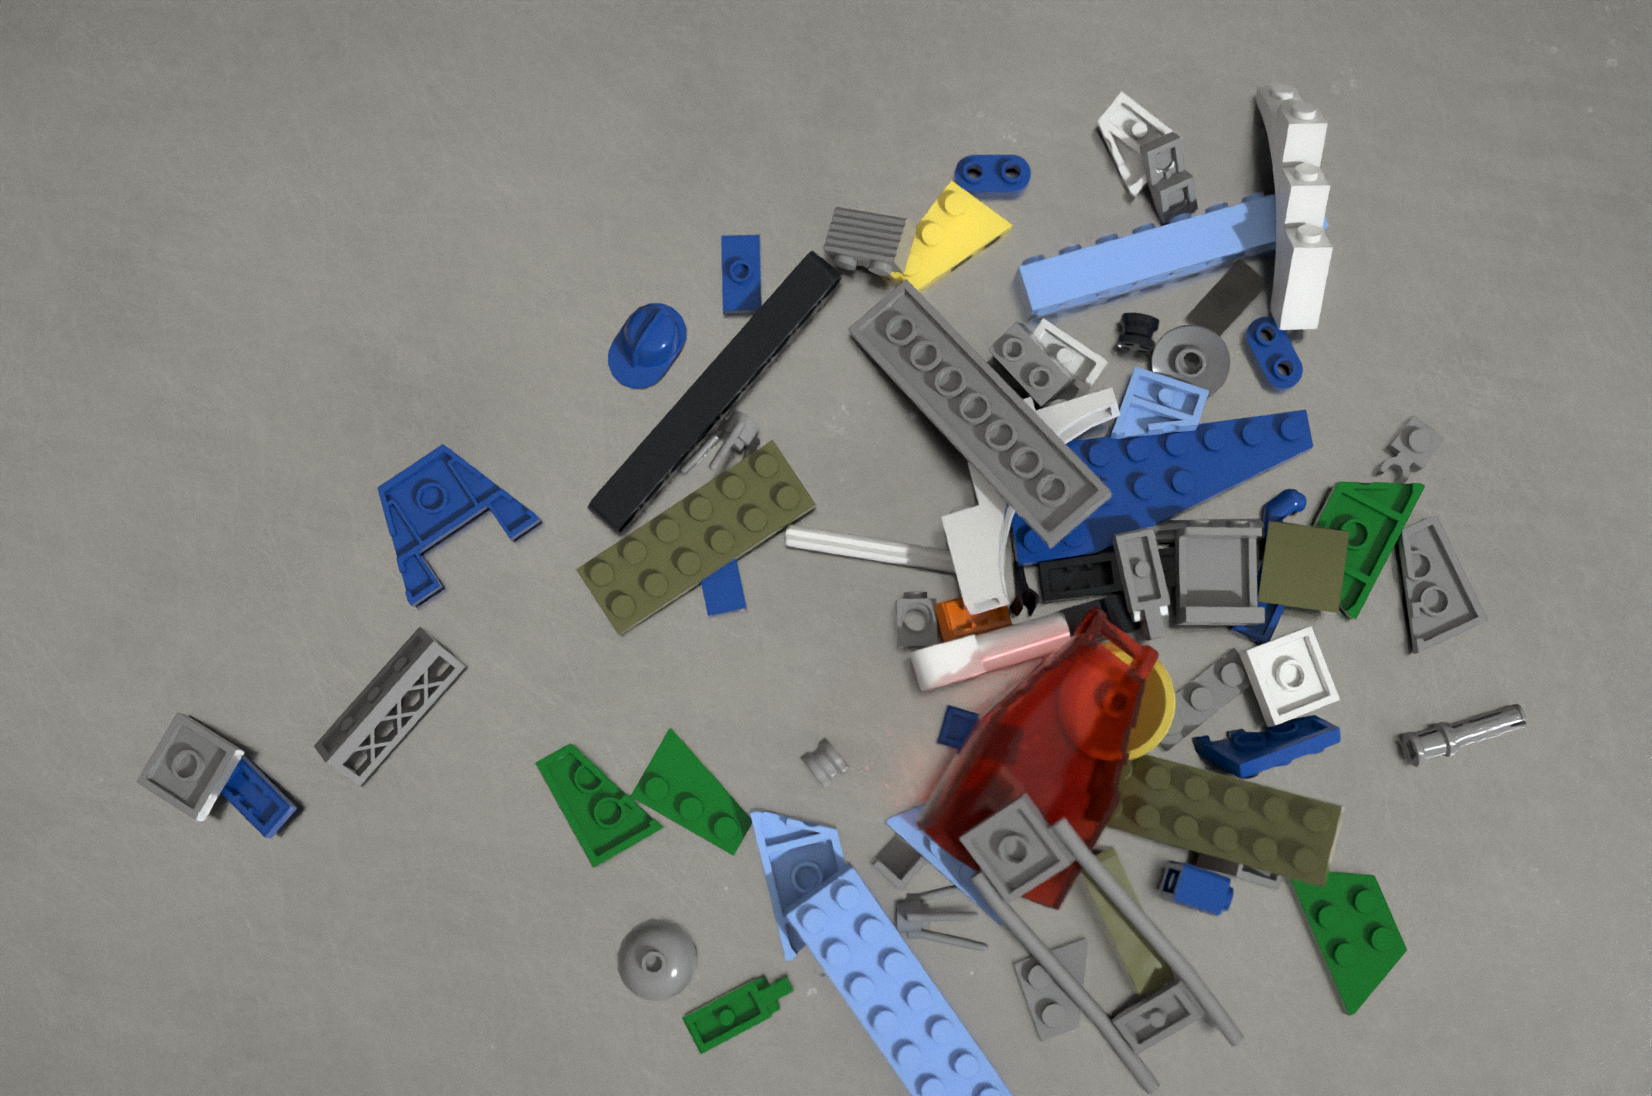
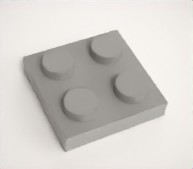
M177 712L136 782L192 819L204 822L245 751L189 716Z

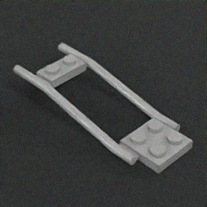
M1024 792L960 836V841L982 869L970 878L971 882L995 914L1099 1028L1147 1094L1158 1089L1160 1083L1138 1054L1201 1019L1204 1014L1207 1013L1232 1047L1244 1040L1245 1036L1195 969L1093 855L1065 817L1050 825L1028 794ZM1075 860L1078 861L1180 977L1117 1014L1114 1019L1107 1015L1009 905L1012 901L1070 866Z

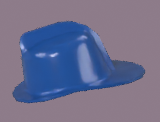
M649 303L634 311L620 329L608 351V366L612 376L620 384L632 389H642L655 384L666 373L686 340V325L682 316L673 307L663 303Z

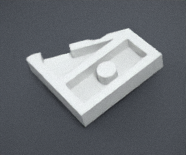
M1121 91L1097 121V126L1130 196L1135 199L1147 184L1139 146L1174 131Z
M1045 318L1041 320L1033 332L1040 342L1076 379L1055 400L1063 399L1068 401L1081 397L1084 392L1092 388L1109 362Z

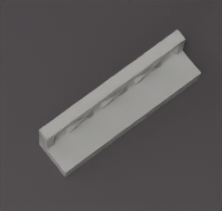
M419 627L318 740L314 748L328 765L360 787L466 666L443 648L428 632ZM438 656L450 664L441 676L428 678V668ZM420 689V699L412 707L401 708V698L407 691ZM393 719L394 729L388 736L375 738L374 729L381 721ZM367 749V759L357 771L344 764L353 752Z

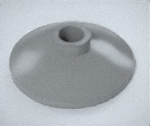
M1183 325L1168 331L1160 338L1152 355L1153 372L1209 390L1208 396L1221 388L1230 371V354L1225 342L1214 331L1199 325ZM1196 353L1200 360L1191 363L1186 360L1185 355Z

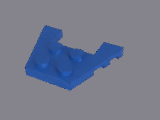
M444 444L377 487L389 534L392 537L396 551L398 568L404 581L406 598L413 607L443 587L421 553L489 508L509 539L514 540L541 521L534 512Z

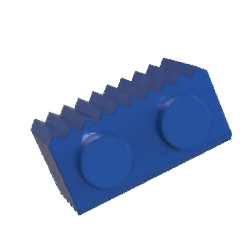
M1170 860L1160 896L1163 900L1212 916H1218L1222 913V910L1227 911L1229 909L1234 888L1229 887L1231 883V878L1183 862Z

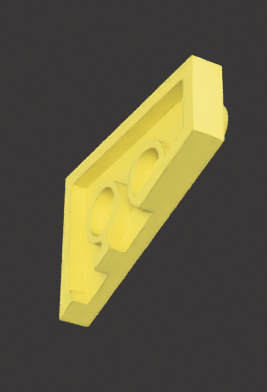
M951 180L915 227L916 233L904 273L891 272V275L886 277L897 285L907 279L920 292L951 271L957 264L982 250L985 245L1010 231L1013 225Z

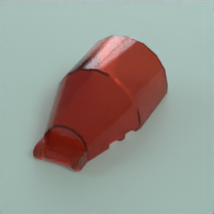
M1096 606L1086 613L1074 635L978 716L916 821L919 830L933 843L975 872L982 869L960 841V836L1024 792L1028 794L1050 825L1065 817L1091 852L1119 804L1121 791H1118L1122 768L1128 764L1130 753L1126 751L1131 728H1136L1146 679L1155 665L1159 653L1149 645H1141L1106 619L1107 614ZM1098 633L1132 657L1131 664L1128 665L1095 641ZM1075 860L1070 866L1021 897L1050 909L1059 910L1083 867Z

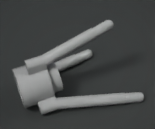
M733 411L728 420L723 419L717 430L681 467L680 472L686 474L720 438L723 444L710 462V470L717 468L730 448L741 451L743 447H746L743 460L754 452L760 442V439L755 436L760 425L748 415L740 411Z
M955 885L920 894H907V900H897V931L899 933L908 932V939L922 938L980 951H987L988 945L985 943L922 929L930 928L929 921L978 919L979 915L977 912H929V904H921L922 902L962 892Z

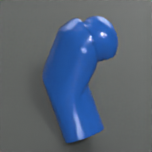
M1285 489L1266 503L1263 515L1265 526L1264 539H1267L1269 520L1283 522V519L1290 514L1304 510L1307 501L1303 493L1296 489Z

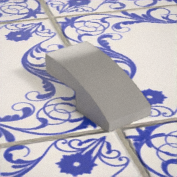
M1170 132L1139 146L1148 186L1161 221L1166 224L1175 216L1197 210L1194 177L1185 169L1181 137L1175 132Z

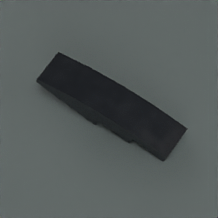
M1175 547L1158 549L1167 588L1176 587ZM1115 552L1039 563L1044 602L1107 596L1124 592Z

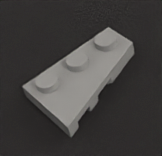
M1437 514L1403 529L1398 538L1414 654L1420 653L1489 621Z

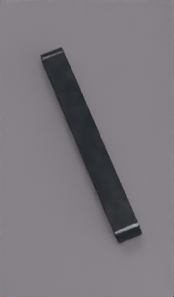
M811 251L599 490L589 503L587 509L616 534L622 532L840 283L843 275L816 252Z

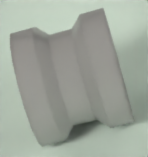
M826 738L819 742L818 748L814 752H806L800 757L824 788L831 783V777L837 772L844 773L849 769V766Z

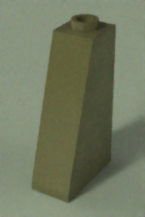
M1100 845L1090 850L1143 910L1114 847ZM1075 860L1068 867L1132 991L1139 996L1145 993L1146 997L1167 986L1166 982L1175 978L1171 967L1078 861Z

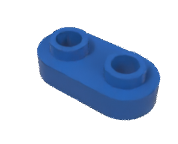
M969 155L958 162L954 172V182L974 197L1016 196L1027 188L1031 178L1029 164L1025 159L1017 155ZM972 168L977 169L981 176L973 179L968 176L967 171ZM1009 168L1016 169L1019 176L1009 178L1005 171Z
M1260 317L1255 319L1244 332V345L1265 385L1274 391H1287L1300 381L1303 374L1302 363L1285 330L1278 329L1274 318ZM1260 331H1269L1272 335V340L1264 341L1260 336ZM1278 364L1287 365L1289 375L1284 376L1280 374Z

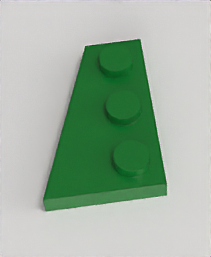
M670 727L630 797L734 856L752 825V819Z
M571 743L535 762L537 769L592 868L663 829L655 819H652L632 798L620 790Z

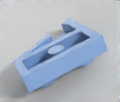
M1135 366L1120 408L1121 416L1117 417L1110 438L1123 439L1194 431L1198 426L1209 390Z

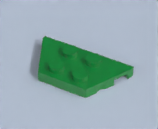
M1341 481L1334 484L1313 526L1349 531L1339 605L1347 617L1357 619L1425 485L1421 483H1358Z
M1329 872L1325 888L1287 878L1346 1015L1351 1016L1359 1010L1407 951L1375 875Z

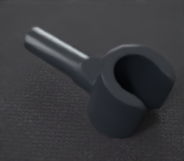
M1015 560L1013 561L1018 593L1011 603L1010 609L1015 616H1019L1023 605H1025L1029 616H1032L1039 603V595L1028 587L1024 567H1017Z

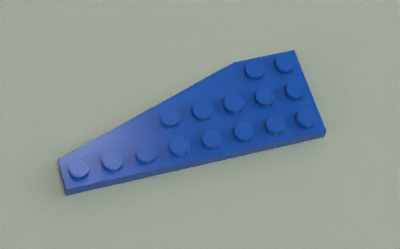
M1299 410L1198 424L1194 431L1113 439L1110 438L1111 436L1066 443L1081 461L1108 487L1112 497L1051 549L1015 512L1010 527L1017 567L1098 555L1113 546L1111 536L1115 534L1150 528L1168 521L1232 487L1235 488L1267 470H1272L1310 451L1313 448L1307 411Z

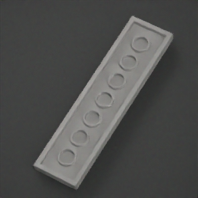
M907 279L848 328L851 336L1050 549L1112 497L1108 487Z

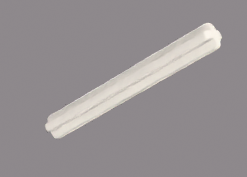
M788 525L786 528L784 542L789 547L956 573L950 550L797 525Z

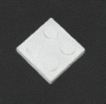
M1312 626L1239 653L1267 727L1276 726L1340 700Z

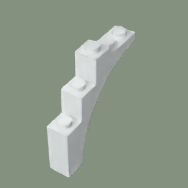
M1275 83L1271 87H1258L1256 103L1262 115L1268 136L1275 185L1276 255L1270 312L1279 330L1317 329L1333 246L1323 229L1330 183L1320 168L1328 123L1318 106L1303 101L1296 87L1285 83Z
M1113 387L1107 389L1093 388L1084 392L1081 397L1068 401L1063 399L1054 400L1039 410H1036L1032 397L1022 398L1065 444L1088 429L1121 416ZM967 462L979 505L974 507L972 505L958 506L952 509L950 514L941 516L964 605L971 615L1009 605L1005 581V551L1015 510L973 465Z

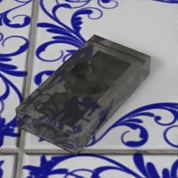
M1239 258L1192 309L1187 317L1196 325L1206 327L1221 336L1269 283Z

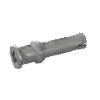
M1513 704L1503 709L1454 724H1449L1448 722L1435 723L1433 729L1417 734L1412 731L1403 734V745L1412 765L1418 767L1423 765L1425 760L1436 756H1453L1460 747L1502 735L1506 732L1526 728L1527 723L1525 720L1527 719L1523 708L1519 704Z

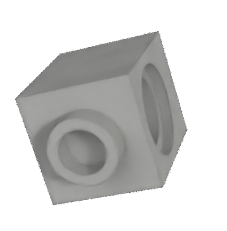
M904 592V599H896V649H923L937 645V615L934 608L936 598H927V592ZM910 610L923 612L927 620L925 628L917 631L910 629L905 623V614Z

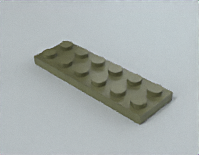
M771 440L576 570L617 634L621 636L700 584L701 581L719 569L738 559L815 508L816 504L775 442Z
M1145 754L1129 761H1103L1087 821L1325 888L1345 807Z

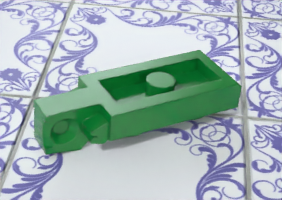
M787 975L769 984L763 976L720 996L683 1016L682 1019L701 1055L771 1018L773 1013L781 1009L777 1000L792 993L794 987Z

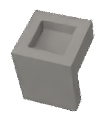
M896 833L870 863L902 892L928 861Z

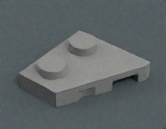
M1083 937L1049 949L1083 987L1088 949L1086 938ZM1034 956L1012 963L1040 1041L1079 1028L1081 1008Z

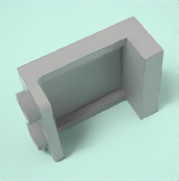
M1191 520L1187 521V527L1175 531L1176 625L1254 626L1265 623V607H1258L1256 539L1262 536V528H1250V521L1242 520L1227 521L1226 527H1211V521Z

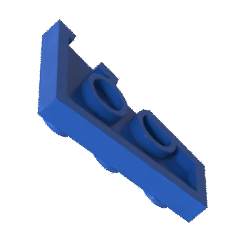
M1316 715L1291 719L1276 726L1267 727V731L1260 733L1246 732L1244 729L1229 731L1230 738L1211 742L1208 735L1194 738L1195 751L1240 779L1254 778L1259 772L1275 766H1286L1294 759L1308 754L1321 753L1326 747L1341 742L1340 728Z

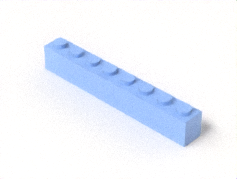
M1264 192L1254 193L1243 198L1241 204L1228 207L1226 202L1219 203L1205 210L1206 214L1192 217L1191 213H1184L1171 218L1167 225L1155 228L1154 223L1145 224L1132 230V235L1118 238V234H1110L1095 241L1096 245L1082 248L1080 244L1061 249L1058 256L1045 259L1044 255H1036L1022 261L1023 266L1018 267L1015 279L1028 319L1276 249L1275 194L1265 196ZM1324 217L1323 229L1325 230L1328 227L1326 217Z

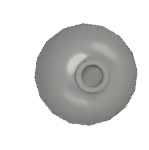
M665 919L648 920L635 926L623 938L617 953V969L623 984L635 996L649 1001L668 1000L680 994L692 981L697 967L696 949L691 936L679 924Z

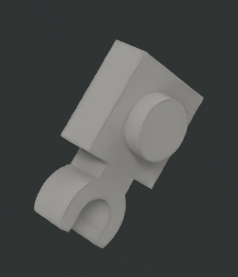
M1413 415L1387 446L1395 456L1381 462L1376 473L1381 475L1388 470V467H1394L1398 471V478L1394 483H1405L1410 476L1409 467H1413L1416 471L1421 470L1445 438Z

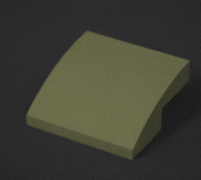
M1269 520L1258 602L1338 613L1349 531Z

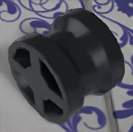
M1129 312L1122 314L1120 323L1123 326V331L1117 337L1116 346L1134 353H1153L1155 349L1153 334L1159 329L1160 320L1142 313Z

